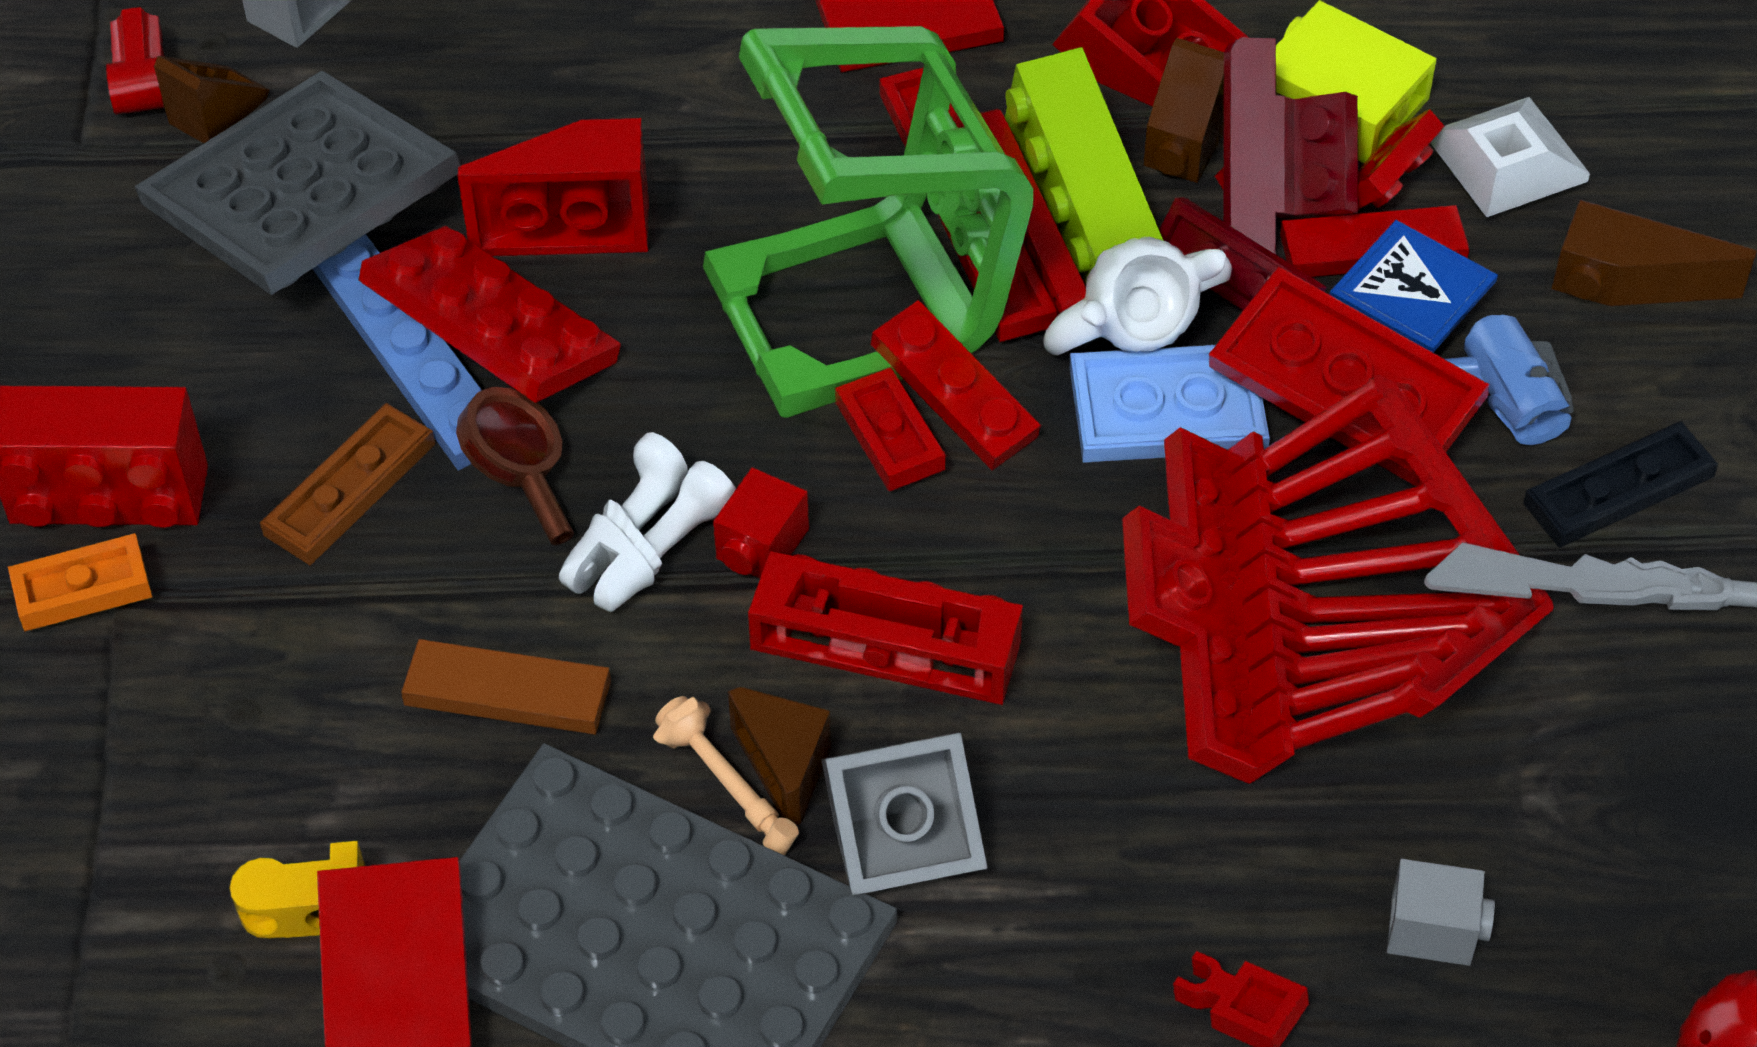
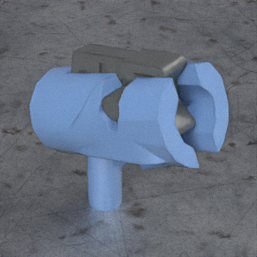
M1489 315L1480 319L1473 325L1465 339L1464 350L1468 357L1445 359L1489 384L1488 392L1490 396L1487 398L1489 407L1511 430L1516 441L1520 444H1542L1558 437L1569 428L1572 419L1570 414L1574 411L1572 396L1552 345L1547 341H1531L1515 317Z

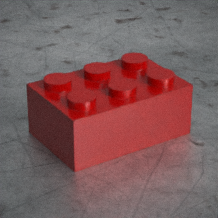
M0 386V499L9 524H24L33 527L47 524H86L93 527L151 525L161 528L173 525H198L208 463L186 387Z

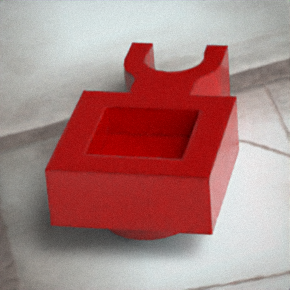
M1198 951L1192 956L1193 975L1206 979V981L1194 984L1178 976L1173 983L1175 1001L1195 1009L1212 1008L1210 1010V1017L1213 1029L1253 1047H1280L1309 1005L1308 990L1305 986L1247 961L1243 963L1234 976L1225 972L1217 960Z

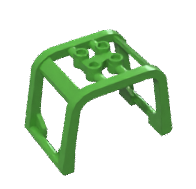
M922 26L770 28L748 31L741 41L739 59L761 98H773L799 144L797 162L820 203L823 205L886 197L872 207L785 233L705 251L703 270L779 415L787 418L836 402V387L890 368L891 365L878 352L825 365L791 345L772 349L747 302V296L757 294L762 276L887 237L928 310L970 353L979 349L995 332L1003 316L1033 207L1034 189L1016 160L1005 155L957 77L956 63L938 34ZM895 62H921L924 64L905 152L901 156L847 157L830 147L826 136L821 132L797 90L803 68ZM950 103L965 127L958 128L948 112ZM926 197L931 210L941 217L951 234L956 252L960 256L969 255L979 272L973 297L921 210ZM892 368V370H893L894 373L896 374V376H897V378L899 379V381L904 380V379Z

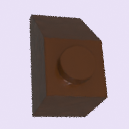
M1176 38L1171 47L1148 120L1143 166L1161 171L1167 175L1177 176L1198 183L1223 134L1224 52Z

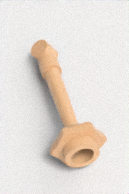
M685 696L674 698L668 702L656 716L655 722L659 728L653 735L654 740L672 749L678 746L691 745L727 791L745 810V817L758 832H764L766 836L763 839V845L775 852L786 855L799 834L798 827L789 819L778 818L779 813L765 798L758 796L745 779L703 735L707 718L711 713L709 705L703 701H698L695 697L687 699Z

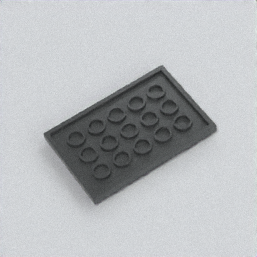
M545 743L542 744L460 859L469 999L564 1047H821L897 923V908L865 893L852 896L850 886Z

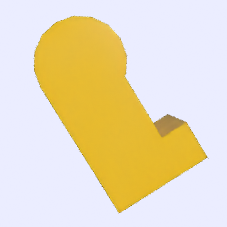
M358 841L330 843V860L282 864L272 858H258L248 861L239 867L232 876L230 892L242 926L248 933L258 938L270 939L320 935L317 871L365 866Z

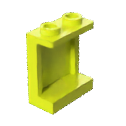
M1319 0L1303 18L1297 16L1292 20L1283 39L1276 45V95L1279 93L1292 99L1339 92L1357 95L1358 161L1365 163L1395 128L1411 120L1429 100L1437 58Z

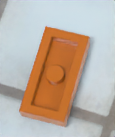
M136 533L8 567L18 616L24 632L152 598Z

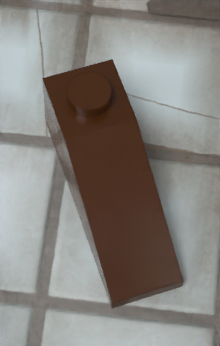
M1580 200L1561 248L1551 289L1607 306L1737 299L1743 296L1757 250Z

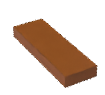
M385 403L260 522L263 536L311 566L435 445L433 431L388 403Z
M418 639L401 694L405 706L596 735L611 683L610 668Z

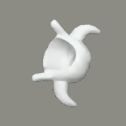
M1152 237L1132 238L1125 243L1104 250L1098 256L1095 266L1087 276L1085 298L1063 310L1046 329L1043 339L1044 347L1051 355H1060L1098 337L1109 340L1115 347L1123 351L1147 352L1173 344L1177 337L1186 331L1196 316L1200 303V292L1230 280L1232 272L1230 260L1220 249H1205L1184 255L1179 248L1171 245L1169 242Z

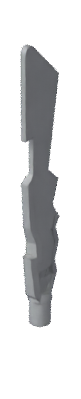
M1463 542L1429 572L1424 580L1426 587L1432 590L1528 599L1532 596L1530 588L1570 592L1579 603L1633 606L1659 603L1667 604L1669 610H1718L1723 606L1727 607L1729 605L1757 608V582L1723 578L1701 567L1681 569L1661 560L1642 564L1632 557L1620 563L1611 564L1584 554L1572 567Z

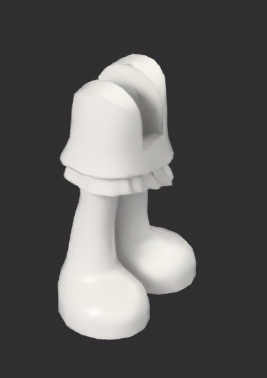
M654 432L646 433L634 447V464L639 473L640 482L622 506L611 499L608 500L604 506L603 515L595 514L593 516L589 529L572 549L559 573L560 582L577 594L587 591L602 574L595 588L594 603L608 612L614 611L638 591L653 585L654 575L659 572V568L662 565L660 558L696 526L703 522L714 520L736 490L725 473L708 462H695L688 471L682 454L674 444ZM677 498L661 519L646 534L642 535L640 530L663 506Z

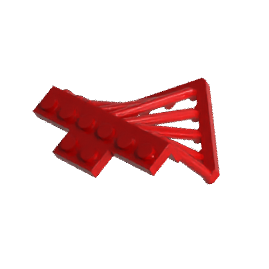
M1380 375L1373 377L1360 388L1265 449L1263 446V436L1254 431L1227 450L1182 427L1178 428L1164 439L1170 520L1142 506L1136 507L1122 518L1129 625L1180 647L1188 759L1248 784L1294 756V750L1404 713H1410L1418 718L1424 716L1441 705L1554 609L1553 601L1545 590L1531 588L1532 596L1528 599L1463 592L1315 597L1291 586L1434 568L1462 542L1519 555L1397 384ZM1370 411L1385 430L1369 440L1277 483L1267 481L1268 476ZM1392 456L1405 459L1422 481V484L1417 487L1289 521L1270 514ZM1430 508L1444 512L1460 534L1457 538L1308 558H1300L1284 550V548L1421 513ZM1369 621L1309 627L1303 624L1320 622ZM1352 649L1310 657H1303L1298 654L1308 652ZM1323 681V682L1316 683V684L1309 685V686H1305V687H1302V688H1297V687L1295 686V685H1298V684H1304V683H1310V682ZM1374 695L1298 722L1293 718L1296 715Z

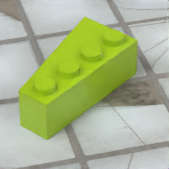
M1083 48L1016 64L1011 89L1006 90L1007 109L1005 119L1079 274H1081L1086 284L1088 274L1095 266L1098 256L1104 250L1125 243L1132 238L1152 237L1162 241L1163 238Z

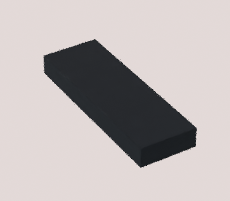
M1679 421L1526 490L1523 504L1555 544L1561 548L1714 478L1718 463L1683 422Z

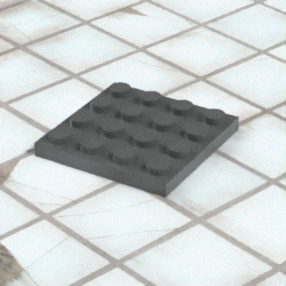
M320 71L137 184L135 189L143 206L272 295L280 289L292 285L300 276L329 257L341 253L349 244L377 226L389 222L394 215L423 196L438 190L442 184L458 174V167L461 165L455 151L326 72Z

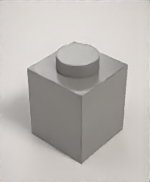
M1400 859L1392 892L1387 953L1470 966L1477 941H1489L1493 927L1495 900L1483 898L1485 871Z

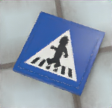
M1395 220L1333 287L1329 295L1434 353L1495 284L1498 275Z

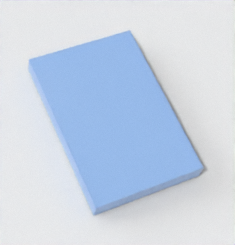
M1216 345L1158 348L1147 352L1118 350L1070 353L1069 367L1083 463L1165 458L1164 439L1180 427L1227 450L1254 431L1263 436V446L1265 449L1269 446L1270 437L1263 398L1209 367V353Z

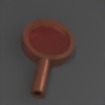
M490 387L477 392L457 420L456 435L461 450L471 464L489 479L511 487H522L552 545H560L567 542L573 537L574 531L545 478L561 457L563 441L557 424L544 407L539 403H534L516 390Z

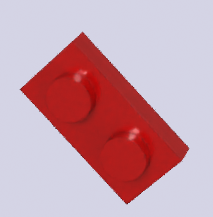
M1431 109L1395 128L1358 170V209L1369 203H1372L1375 208H1379L1387 203L1402 189L1403 184L1399 181L1401 175L1404 172H1412L1431 156L1434 150L1429 144L1445 127Z
M891 367L835 388L837 407L888 491L945 470L944 451Z

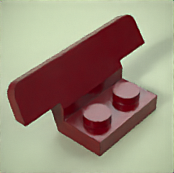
M1243 37L1229 43L1224 51L1223 222L1276 254V217L1294 220L1358 213V96L1348 92L1299 99L1276 95V38Z

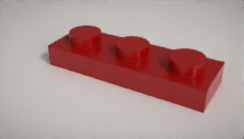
M919 300L872 332L870 345L992 471L1038 438L1041 425Z

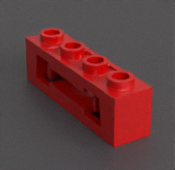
M770 551L748 611L750 650L1003 705L1021 644L1023 605L1007 602L994 595L979 596L946 589L929 581L913 582L881 575L868 568L853 569L820 562L807 555H787ZM793 630L813 633L816 637L826 636L831 637L829 646L792 638L790 635ZM934 660L942 661L949 666L955 664L975 669V677L933 669Z

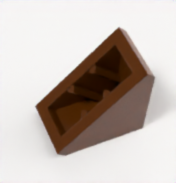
M158 56L154 64L168 123L202 143L209 141L246 118L266 100L270 90L225 65Z
M744 687L728 691L731 730L781 817L791 820L796 826L801 824L823 769L821 759L827 758L831 749L830 711Z

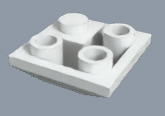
M1530 97L1445 125L1431 141L1432 146L1486 217L1586 183L1590 175Z

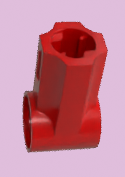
M141 7L123 9L120 16L110 22L113 63L106 64V74L113 111L115 115L165 108L154 69L157 57L164 56L162 28L159 17L145 12Z

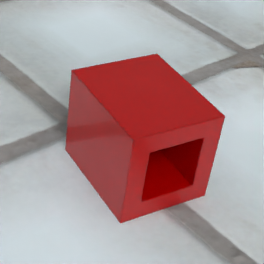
M752 467L713 521L716 559L722 561L728 568L738 574H751L760 578L770 551L791 555L809 530L808 491Z

